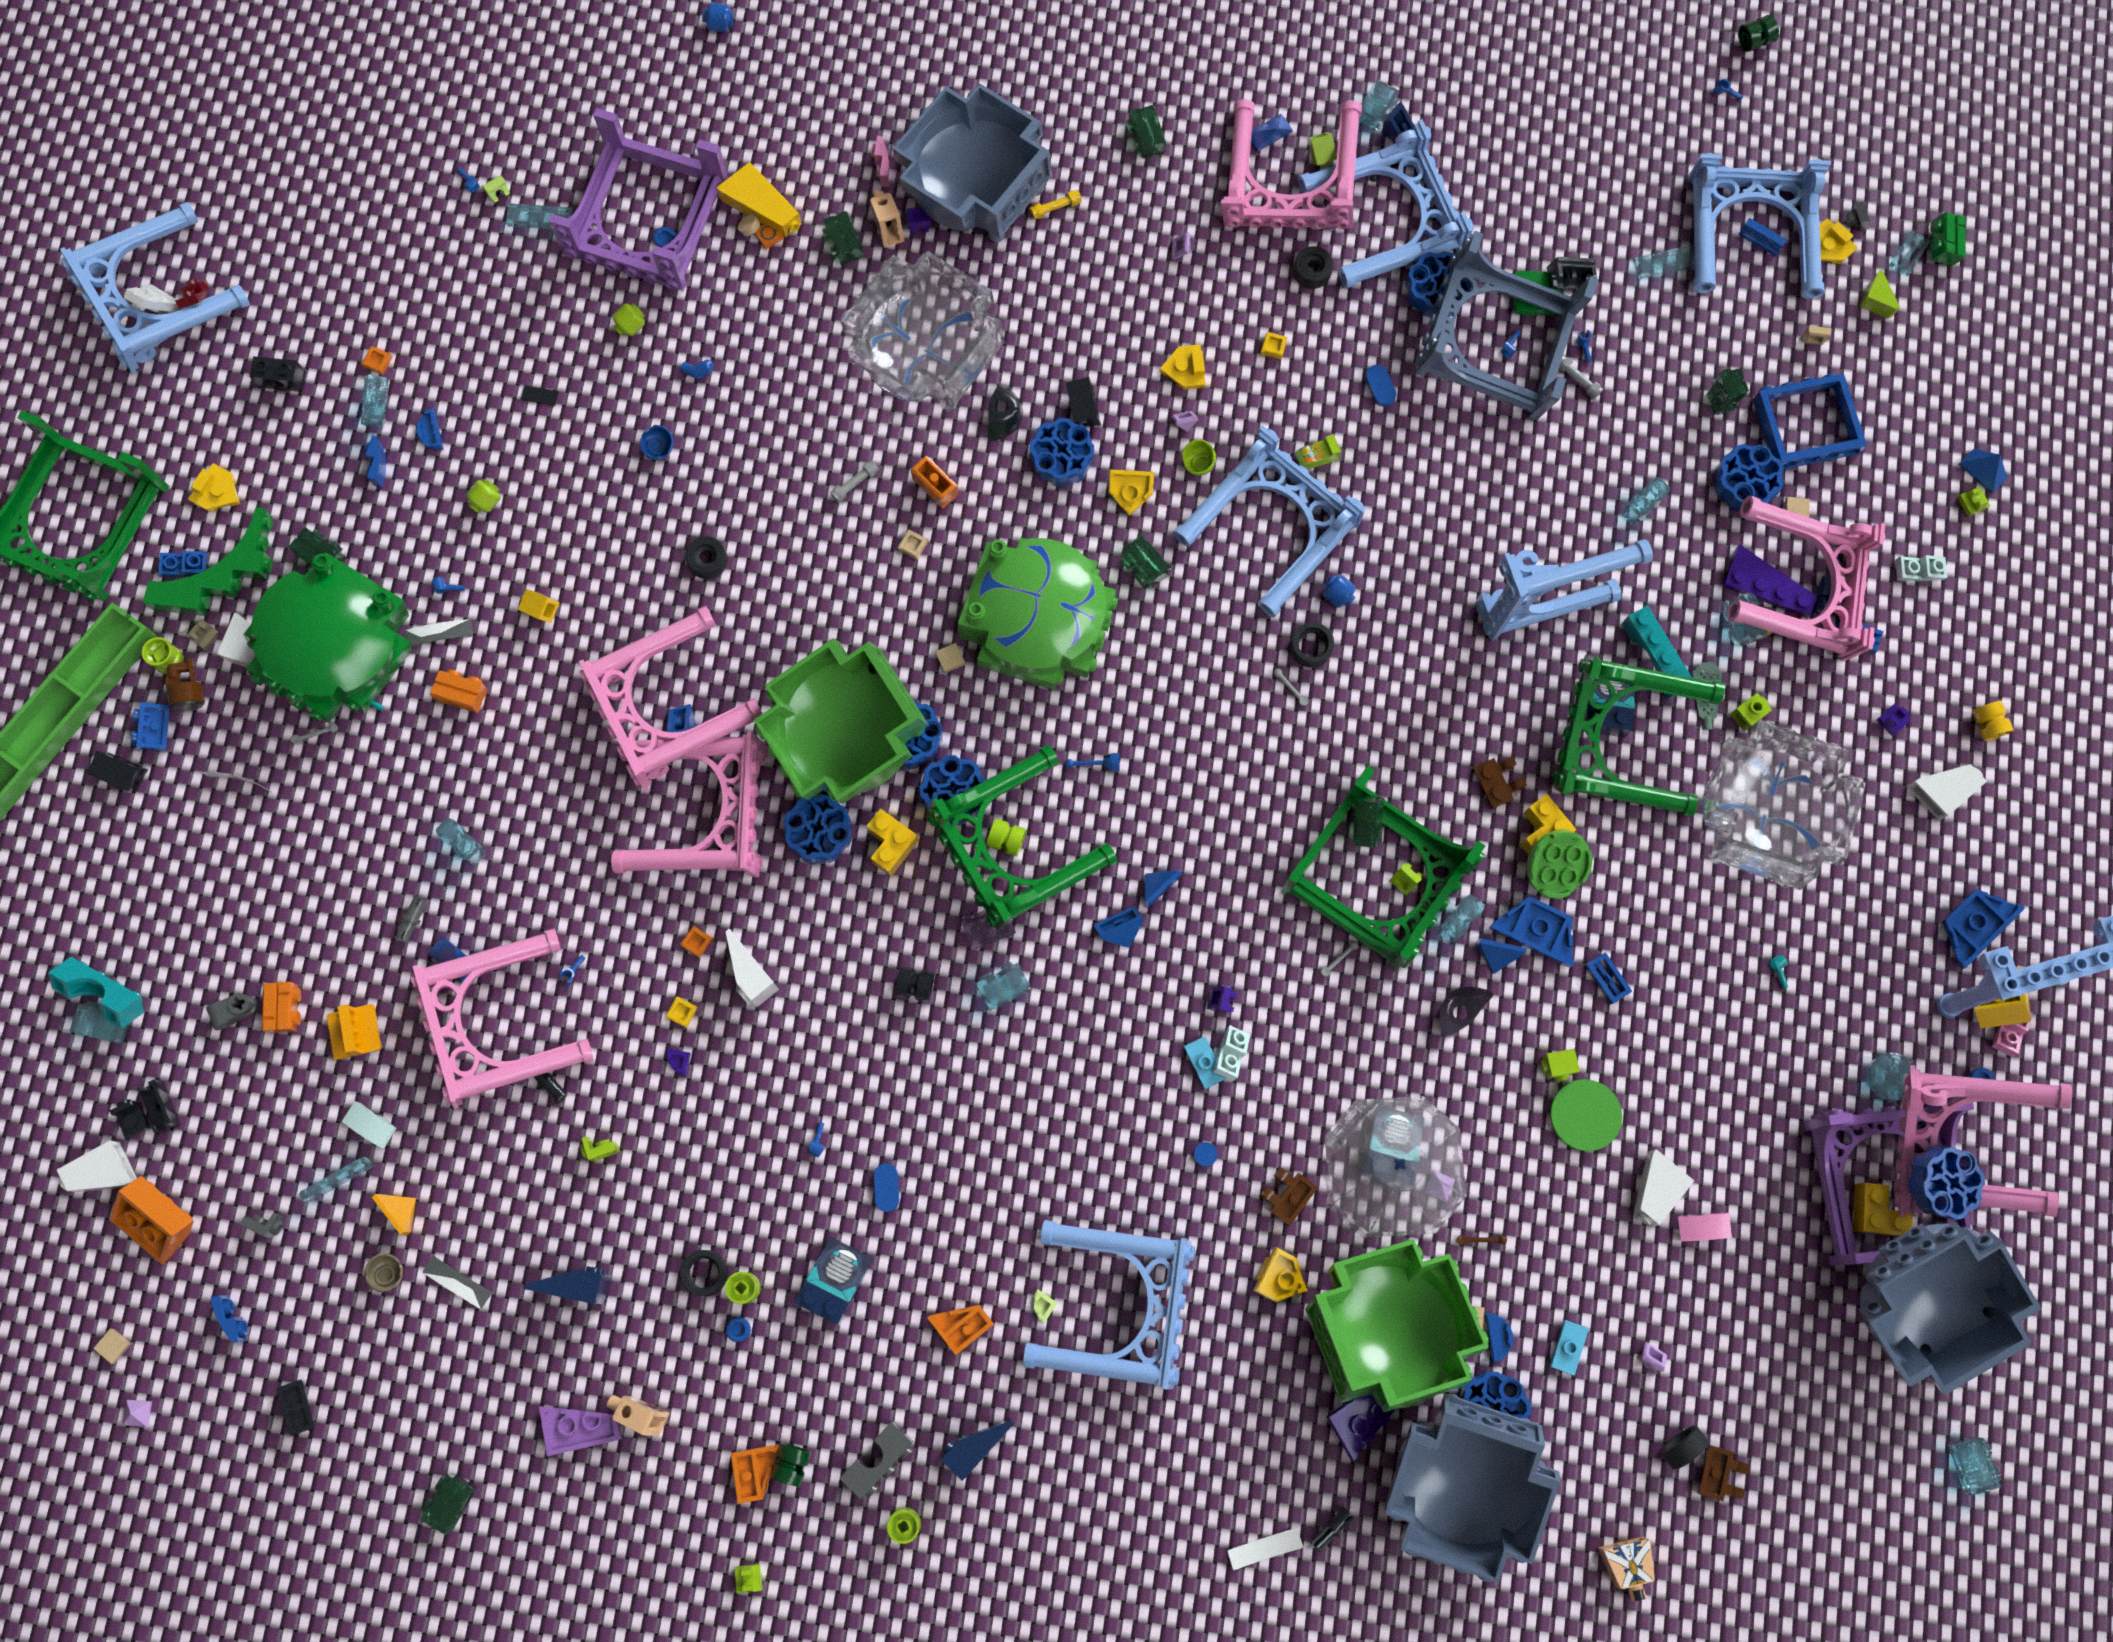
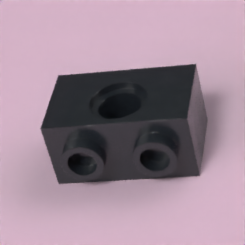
M253 356L249 377L258 388L302 392L306 372L296 360Z

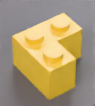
M1546 794L1523 813L1537 831L1527 837L1520 845L1529 855L1535 843L1545 834L1560 829L1575 832L1576 828L1550 796Z
M880 808L866 826L868 833L882 842L872 855L871 861L873 865L892 877L919 840L917 834Z
M2028 993L2002 1001L1998 999L1974 1007L1980 1028L2031 1022Z
M1873 1183L1855 1184L1853 1232L1900 1237L1913 1228V1212H1910V1215L1905 1214V1217H1899V1211L1889 1210V1185Z

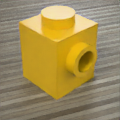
M526 589L521 597L518 610L537 619L552 623L560 602L541 593Z

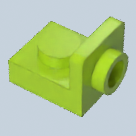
M587 1136L582 1137L583 1144L580 1145L582 1155L591 1162L620 1153L618 1143L614 1141L610 1142L609 1139L596 1143L594 1148L591 1138Z

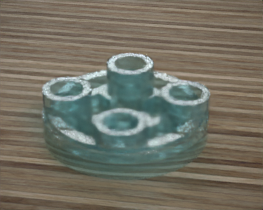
M1897 1053L1879 1055L1872 1060L1868 1067L1865 1079L1866 1084L1882 1099L1889 1101L1901 1100L1902 1095H1904V1074H1909L1910 1065L1913 1064L1906 1057Z

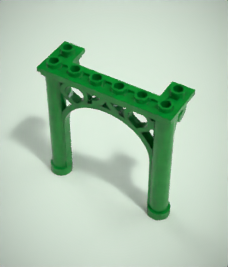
M1585 655L1584 659L1580 660L1578 672H1580L1579 682L1576 681L1573 688V695H1575L1574 704H1570L1568 709L1570 721L1569 726H1566L1563 731L1565 743L1563 749H1560L1557 762L1560 765L1558 772L1555 771L1552 784L1555 785L1554 789L1567 795L1568 792L1572 793L1575 791L1680 812L1684 816L1693 817L1698 806V795L1627 782L1616 777L1608 769L1602 758L1600 731L1604 718L1610 708L1620 698L1631 692L1651 690L1719 705L1724 697L1725 683L1716 680L1709 682L1603 661L1599 660V657ZM1610 681L1629 684L1630 686L1615 692L1614 686ZM1604 684L1608 688L1610 698L1602 704H1596L1593 699L1594 690L1598 685ZM1588 703L1593 708L1600 709L1599 713L1594 712L1590 719L1584 720ZM1581 730L1586 732L1588 741L1592 742V746H1578ZM1584 750H1590L1595 758L1593 764L1587 769H1581L1578 765L1580 753ZM1599 767L1609 779L1589 776V774Z
M1049 745L1040 748L1036 754L969 790L950 798L946 802L942 798L939 800L937 798L933 799L927 810L929 823L932 827L936 826L940 833L938 837L944 847L948 846L952 853L950 854L952 862L962 870V878L968 887H972L975 892L974 899L979 907L983 906L987 913L985 916L989 925L995 927L997 931L1002 929L1011 919L1102 868H1109L1117 863L1114 850L1108 843H1104L1097 847V849L1044 878L1027 880L1007 873L990 856L982 835V819L987 806L1002 794L1059 764L1058 758ZM982 804L976 818L969 814H963ZM959 821H967L975 826L972 837L965 838L960 834L957 828ZM976 840L977 844L973 846L975 850L974 857L971 859L963 844H972ZM977 867L986 869L988 873L991 870L994 872L988 877L986 883L978 872ZM1000 878L1008 882L1007 895L999 896L994 892L991 886L993 879ZM1014 885L1020 887H1030L1027 890L1012 897L1014 893Z

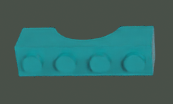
M1648 605L1627 616L1622 622L1623 628L1631 641L1639 644L1647 652L1653 662L1655 671L1692 678ZM1664 693L1667 700L1677 696Z
M69 957L48 972L52 989L68 999L82 995H94L102 998L100 1004L104 1020L120 1029H123L144 1013L143 1000L139 993L131 991L120 982L106 977L101 971L97 972L83 961L80 962L73 957Z

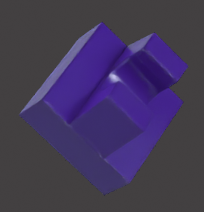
M907 208L908 225L911 233L914 234L916 229L923 228L925 233L929 232V228H931L930 217L922 208Z
M1893 704L1876 721L1891 736H1894L1911 719L1907 716L1909 712L1904 707L1899 708L1896 704Z
M1211 986L1207 1009L1214 1012H1234V1007L1229 1006L1230 999H1236L1237 994L1232 991V988L1226 986Z

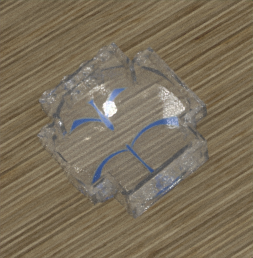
M929 251L917 260L915 267L893 254L889 260L883 263L876 277L870 279L868 287L856 297L852 307L843 313L840 320L843 331L856 339L850 344L848 350L851 362L867 371L880 388L897 398L907 401L920 402L927 396L939 400L941 407L947 411H952L957 407L958 401L989 361L996 357L997 351L1004 343L1001 321L986 312L994 302L992 290Z
M1758 720L1751 727L1747 743L1743 739L1729 737L1721 747L1716 768L1709 777L1703 794L1702 820L1705 821L1706 826L1716 831L1714 846L1709 850V859L1715 864H1725L1775 881L1783 887L1790 886L1799 890L1818 877L1822 862L1826 861L1840 865L1848 857L1866 784L1854 776L1843 775L1849 750L1842 748L1839 744L1820 741L1815 736H1805L1797 733L1794 729L1781 728L1765 720Z

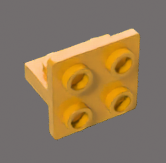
M346 1004L338 1006V1012L327 1014L335 1060L382 1049L375 1005L368 1004L354 1008Z

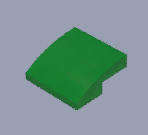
M1518 271L1513 273L1550 288L1547 272ZM1514 298L1515 314L1534 317L1536 314L1552 317L1558 316Z

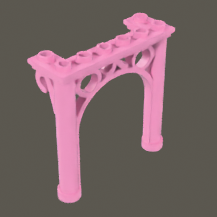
M1246 99L1237 100L1233 107L1235 119L1228 196L1221 199L1224 226H1250L1253 228L1271 226L1273 228L1294 227L1296 229L1315 227L1317 229L1337 228L1341 230L1353 228V190L1358 124L1362 113L1361 103L1349 100L1343 102L1340 106L1337 163L1332 176L1322 186L1310 192L1287 195L1272 192L1262 187L1253 178L1249 169L1255 104ZM1247 180L1248 184L1251 186L1253 190H1251L1245 195ZM1335 184H1336V197H1334L1333 194L1329 192V190H1330ZM1262 196L1267 200V203L1262 207H1254L1249 204L1253 198ZM1322 197L1327 199L1330 204L1325 208H1316L1312 205V202ZM1272 201L1275 202V206H1279L1282 209H1271ZM1307 202V209H1297Z
M1753 496L1746 497L1740 508V516L1742 518L1803 537L1820 550L1829 568L1831 591L1824 610L1811 620L1797 619L1741 600H1734L1727 612L1728 621L1736 624L1744 623L1838 653L1840 661L1843 662L1872 650L1875 641V628L1862 629L1861 622L1865 606L1864 594L1867 587L1866 575L1869 567V551L1883 545L1885 540V524L1880 523L1870 526L1865 523H1854L1850 525V528L1830 525L1761 502L1759 498ZM1829 544L1835 545L1837 548L1832 550ZM1839 553L1844 554L1846 557V568L1841 567L1836 558ZM1843 598H1844L1843 607H1842V606H1836V605L1842 603V600H1843ZM1832 612L1836 613L1840 618L1839 628H1836L1831 621L1830 614ZM1822 622L1824 629L1815 627L1813 625Z
M707 606L698 609V612L591 663L589 660L586 662L584 660L579 661L582 667L579 673L593 701H599L601 707L597 709L603 721L608 719L611 725L607 727V730L613 740L618 739L620 745L616 746L622 759L627 758L629 764L626 765V768L635 785L641 784L644 791L649 790L648 786L651 785L649 779L659 778L668 772L669 763L754 722V719L762 715L761 709L754 698L692 729L674 733L652 727L637 713L632 698V684L638 669L652 656L715 627L716 624ZM630 665L627 674L621 672V670ZM620 679L624 681L623 689L620 692L613 693L609 690L608 685L614 684ZM608 698L617 701L622 700V706L619 711L615 713ZM623 722H630L635 726L630 731L629 737H627L621 725ZM642 732L651 735V743L645 748L638 747L635 742L636 736ZM658 739L670 741L657 748Z
M749 731L743 737H721L676 759L700 760L708 764L716 773L722 789V808L714 829L703 841L685 849L615 850L611 857L613 872L726 869L744 871L755 878L759 877L763 861L760 854L753 850V843L756 842L757 837L756 830L754 829V820H757L758 816L757 807L755 806L756 797L759 795V787L756 784L757 775L760 773V766H765V758H768V746L766 743ZM635 740L638 747L645 748L651 743V740ZM658 740L657 748L670 741ZM707 756L725 757H723L720 763L717 765ZM737 761L738 774L736 777L728 779L723 772L730 762ZM740 783V797L735 795L734 789L729 787V784L738 785ZM739 809L738 824L733 820H728V817L732 818L735 811ZM732 826L735 829V837L732 843L726 845L723 843L720 835L725 828ZM714 842L722 848L721 850H706Z
M555 928L546 930V933L429 967L413 966L414 973L410 974L416 993L420 992V996L416 997L419 1009H425L427 1018L423 1019L426 1033L431 1032L433 1041H429L432 1055H438L440 1063L435 1064L439 1078L444 1077L446 1086L442 1087V1091L447 1105L452 1104L454 1109H458L459 1105L463 1104L462 1099L477 1096L488 1090L584 1062L586 1064L594 1061L588 1039L518 1060H494L481 1054L473 1047L462 1027V1001L471 983L480 975L491 970L561 951ZM468 975L460 988L452 983L453 979ZM445 987L452 989L457 994L454 1002L449 1006L441 1005L437 997L438 991ZM436 1008L445 1013L454 1010V1014H450L449 1022L441 1028ZM455 1025H456V1029H457L458 1034H457L455 1031H452V1029L454 1028ZM447 1037L456 1040L458 1045L464 1044V1046L456 1048L451 1053L450 1058L444 1040ZM462 1052H467L475 1057L473 1067L468 1071H460L457 1068L456 1057ZM480 1062L495 1067V1069L475 1074ZM454 1073H455L457 1076L462 1077V1079L456 1080V1079H455V1076H454Z
M1910 1065L1909 1074H1904L1903 1082L1904 1095H1902L1901 1110H1906L1905 1117H1900L1899 1131L1904 1133L1903 1138H1898L1897 1152L1902 1154L1901 1159H1896L1895 1173L1900 1175L1899 1180H1894L1893 1190L1895 1194L1894 1207H1899V1217H1905V1214L1910 1215V1207L1914 1211L1924 1213L1916 1206V1200L1909 1193L1908 1179L1912 1171L1911 1164L1914 1160V1145L1919 1143L1926 1150L1930 1146L1937 1145L1939 1130L1945 1119L1953 1111L1963 1105L1979 1101L2070 1109L2072 1085L2060 1083L2058 1086L1920 1073V1069H1915V1065ZM1947 1097H1956L1952 1101L1947 1102ZM1924 1103L1932 1106L1942 1105L1943 1108L1935 1114H1929L1924 1111L1923 1105ZM1917 1114L1922 1120L1928 1122V1125L1921 1130H1916ZM1984 1185L1982 1188V1201L1979 1206L2045 1213V1216L2057 1217V1192Z

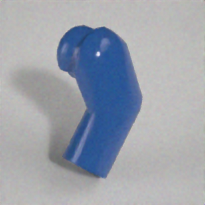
M708 359L695 366L683 362L680 372L696 379H701L712 372L714 364Z

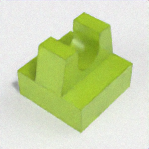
M502 175L482 186L486 195L494 203L499 201L496 196L498 190L503 191L505 196L510 194Z
M1981 487L1965 492L1957 497L1967 517L1991 506Z
M1404 863L1389 880L1406 896L1422 879V874L1419 872L1416 874L1410 869L1412 865L1409 863Z
M761 1564L735 1567L737 1594L763 1590Z

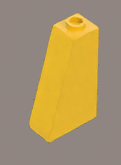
M750 162L716 187L722 202L745 215L754 214L761 224L765 223L782 233L784 237L795 233L802 225L798 211Z

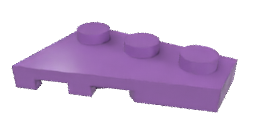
M539 1406L547 1456L622 1439L620 1424L613 1420L614 1414Z

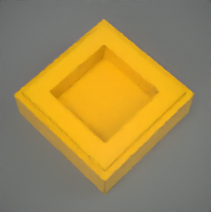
M1266 332L1261 355L1281 360L1288 337Z
M676 996L666 1018L688 1028L698 1007Z

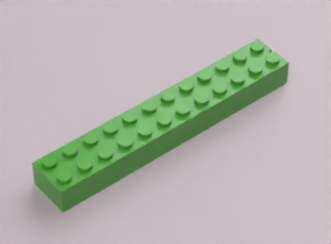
M113 602L0 732V821L142 655L144 644L149 639L158 636Z

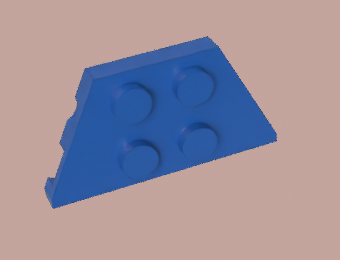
M1978 889L1973 890L1942 921L1959 967L1961 969L1967 968L2025 907L2020 904L2015 905L2006 902L2004 898L1998 896H1990L1987 892Z
M1528 896L1489 927V929L1570 969L1574 966V960H1572V916L1531 896Z

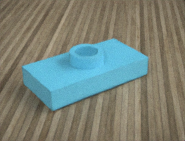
M1205 1036L1184 1046L1204 1089L1226 1080L1225 1077L1213 1072L1216 1057Z
M1564 1320L1549 1367L1575 1376L1589 1329Z

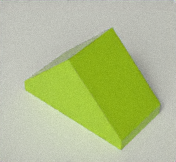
M1880 270L1870 281L1859 307L1889 319L1893 317L1900 306L1883 270Z

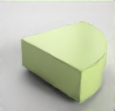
M1037 1289L1033 1305L1037 1317L1043 1323H1045L1057 1302Z

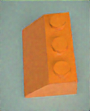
M142 1176L118 1191L109 1219L162 1265L167 1262L189 1236L194 1220L187 1212L181 1210L174 1204L171 1198L162 1194L153 1183L148 1182Z

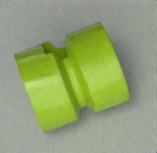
M155 637L149 639L142 648V657L146 663L164 675L168 673L167 667L169 664L184 662L183 653L164 638Z
M996 818L990 830L986 846L996 850L1003 848L1005 853L1017 857L1023 845L1027 829L1017 825L1010 827L1009 822Z
M748 1272L732 1274L725 1285L727 1297L737 1304L752 1303L758 1298L761 1291L759 1279Z
M910 1507L897 1509L890 1516L887 1523V1531L890 1538L899 1544L913 1541L921 1528L919 1514Z

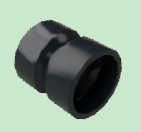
M902 966L898 977L896 996L908 999L914 996L916 1000L929 1002L935 973L925 970L917 973L914 968Z

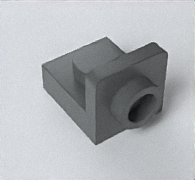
M273 1213L269 1221L257 1214L253 1217L244 1216L239 1225L263 1237L274 1238L282 1230L284 1225L282 1221L285 1216Z

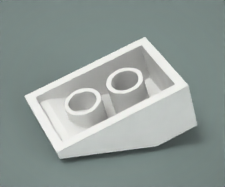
M728 929L726 931L736 983L740 986L737 992L749 1005L754 1003L758 1007L776 993L779 988L733 932Z

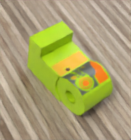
M1334 434L1325 437L1322 441L1304 446L1295 452L1299 464L1307 470L1337 461L1341 454Z

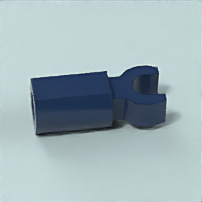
M1829 574L1822 576L1816 595L1818 599L1812 611L1818 615L1824 610L1830 596L1831 577Z

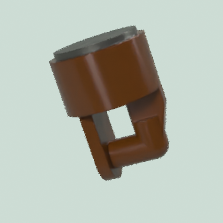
M188 658V662L169 664L165 681L169 708L174 711H191L202 708L205 705L203 684L196 680L193 658ZM189 672L191 682H180L179 673Z

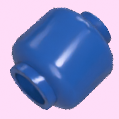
M711 2L708 5V9L703 8L702 22H706V27L709 31L726 33L728 29H732L734 11H730V7L727 4Z
M1344 575L1331 576L1322 587L1324 589L1323 597L1335 608H1340L1343 605L1348 607L1356 598L1353 595L1356 590L1355 585Z

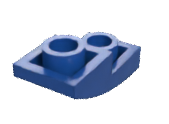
M372 435L370 442L365 447V456L372 463L367 468V478L373 486L382 488L386 474V455L383 444L377 436Z
M183 551L182 554L160 553L158 574L160 577H190L206 570L207 552Z
M229 1295L211 1297L215 1316L227 1337L233 1343L247 1341V1323L243 1321V1317H233L234 1303Z

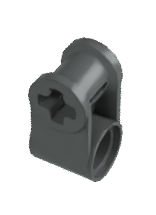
M236 993L221 1001L210 1004L206 1007L214 1030H222L254 1014L258 1004L254 997Z

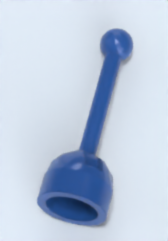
M1111 753L1104 760L1073 761L1067 759L1065 766L1072 768L1073 766L1104 765L1109 771H1120V754Z

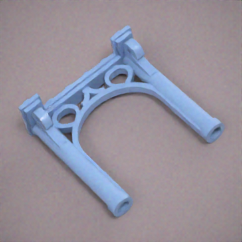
M1422 119L1418 121L1413 130L1405 131L1397 136L1395 144L1380 151L1356 158L1354 180L1368 175H1385L1402 183L1411 192L1419 208L1420 225L1418 232L1412 240L1403 246L1340 267L1339 277L1344 288L1355 286L1357 282L1418 262L1420 256L1428 252L1441 253L1453 249L1457 251L1458 247L1463 245L1465 238H1470L1474 229L1472 220L1467 218L1465 211L1460 214L1458 211H1455L1452 205V197L1444 188L1443 177L1441 174H1438L1435 160L1428 153L1427 148L1431 139V131L1428 126H1425ZM1400 162L1398 170L1388 167ZM1336 165L1312 174L1305 173L1299 175L1298 182L1301 192L1307 193L1322 186L1332 176ZM1406 165L1414 166L1418 176H1407L1403 173V167ZM1422 177L1426 183L1427 188H1424L1420 185ZM1432 200L1434 201L1437 210H1429V203ZM1429 218H1437L1442 227L1436 231L1431 229L1426 222ZM1423 233L1430 237L1428 240L1419 242Z
M1712 153L1700 154L1688 176V182L1693 184L1695 278L1693 279V290L1698 293H1708L1716 288L1714 224L1717 215L1733 204L1756 201L1781 209L1794 221L1798 228L1800 240L1802 297L1815 299L1823 296L1825 290L1821 273L1819 194L1824 189L1825 174L1831 165V161H1823L1821 159L1809 160L1802 172L1792 170H1760L1747 167H1718L1722 160V155H1714ZM1739 187H1749L1747 189H1743L1742 192L1738 194L1740 191ZM1716 188H1729L1733 195L1726 198L1718 194ZM1765 188H1770V189H1774V190H1773L1772 194H1770L1771 191H1770V190H1766ZM1779 191H1790L1794 194L1795 199L1786 201L1780 197ZM1711 199L1717 204H1719L1713 212L1711 207ZM1798 202H1800L1801 214L1794 207Z
M188 202L180 204L177 209L75 251H71L70 248L66 250L64 247L60 249L64 257L60 260L66 269L68 277L77 288L84 291L81 292V295L87 305L92 304L94 307L91 312L96 321L103 322L104 326L101 328L107 339L112 338L115 343L112 346L118 355L117 357L123 368L128 367L132 374H135L136 369L139 368L137 362L144 363L153 359L156 355L154 347L169 337L240 307L242 309L250 305L240 285H237L179 311L156 315L134 308L118 292L115 279L116 270L121 259L128 252L198 223V219ZM105 269L107 270L105 277L96 279L105 272ZM93 286L106 287L104 294L99 297ZM106 307H115L119 309L114 314V319L111 317ZM132 316L137 318L135 326L125 328L121 324L122 318ZM144 322L153 323L143 328Z
M1262 425L1259 428L1256 442L1243 460L1195 512L1173 531V535L1182 545L1190 547L1231 500L1248 490H1270L1291 500L1306 519L1309 528V542L1303 554L1258 602L1261 610L1274 618L1281 611L1280 607L1344 536L1354 527L1358 528L1366 509L1356 498L1353 499L1348 495L1343 502L1340 495L1329 491L1326 485L1321 480L1313 478L1304 466L1297 465L1292 461L1288 453L1281 452L1277 448L1279 442L1277 434ZM1266 468L1274 469L1280 474V479L1275 482L1266 481L1263 470ZM1257 470L1259 481L1246 482ZM1286 476L1297 484L1293 486L1286 483L1285 487L1282 486ZM1305 492L1316 500L1310 504L1309 508L1307 507L1308 500L1305 497ZM1315 508H1322L1329 514L1330 519L1326 522L1314 520L1312 511ZM1316 528H1328L1315 542Z
M1643 539L1634 542V545L1560 567L1559 565H1535L1539 558L1531 550L1520 551L1516 557L1514 554L1505 553L1499 563V570L1501 575L1506 577L1508 584L1504 589L1496 590L1492 596H1490V593L1486 594L1483 592L1476 600V610L1479 615L1482 614L1484 620L1483 628L1486 635H1489L1491 641H1494L1501 633L1601 603H1613L1621 600L1620 586L1615 579H1611L1596 587L1532 605L1536 599L1556 587L1633 564L1651 562L1653 559L1652 548L1649 542ZM1523 560H1528L1531 565H1525Z
M2113 916L2094 922L2093 932L2095 937H2102L2095 947L2021 969H2016L2008 946L1982 953L1979 959L1981 969L1989 971L1979 982V985L1955 994L1947 993L1940 996L1936 1003L1938 1012L1944 1017H1954L1962 1011L1998 999L2002 1001L2053 985H2064L2070 980L2113 968Z
M1045 1220L1041 1230V1244L1114 1253L1131 1261L1141 1273L1146 1285L1148 1296L1147 1313L1144 1324L1136 1338L1127 1347L1116 1353L1102 1355L1027 1343L1024 1351L1023 1366L1031 1369L1041 1367L1162 1386V1389H1174V1385H1178L1180 1370H1176L1177 1364L1173 1363L1174 1359L1178 1360L1180 1345L1176 1344L1177 1334L1181 1335L1183 1320L1179 1319L1180 1309L1184 1310L1186 1295L1182 1294L1183 1284L1187 1285L1189 1270L1185 1268L1189 1266L1190 1261L1194 1260L1195 1247L1192 1246V1241L1181 1238V1241L1059 1225L1055 1221ZM1134 1255L1154 1257L1156 1259L1152 1260L1145 1268ZM1168 1259L1174 1260L1173 1266L1169 1261H1167ZM1157 1264H1164L1168 1269L1167 1280L1163 1285L1154 1284L1149 1275ZM1170 1287L1168 1308L1161 1303L1159 1295H1155L1154 1289L1164 1291ZM1156 1307L1159 1310V1312L1154 1314ZM1166 1317L1163 1339L1161 1334L1156 1331H1149L1150 1326L1155 1327L1159 1319ZM1148 1336L1157 1338L1159 1344L1158 1352L1152 1358L1144 1355L1140 1345ZM1133 1350H1136L1138 1357L1143 1362L1124 1360L1119 1358H1122L1131 1353ZM1161 1359L1160 1365L1154 1364Z

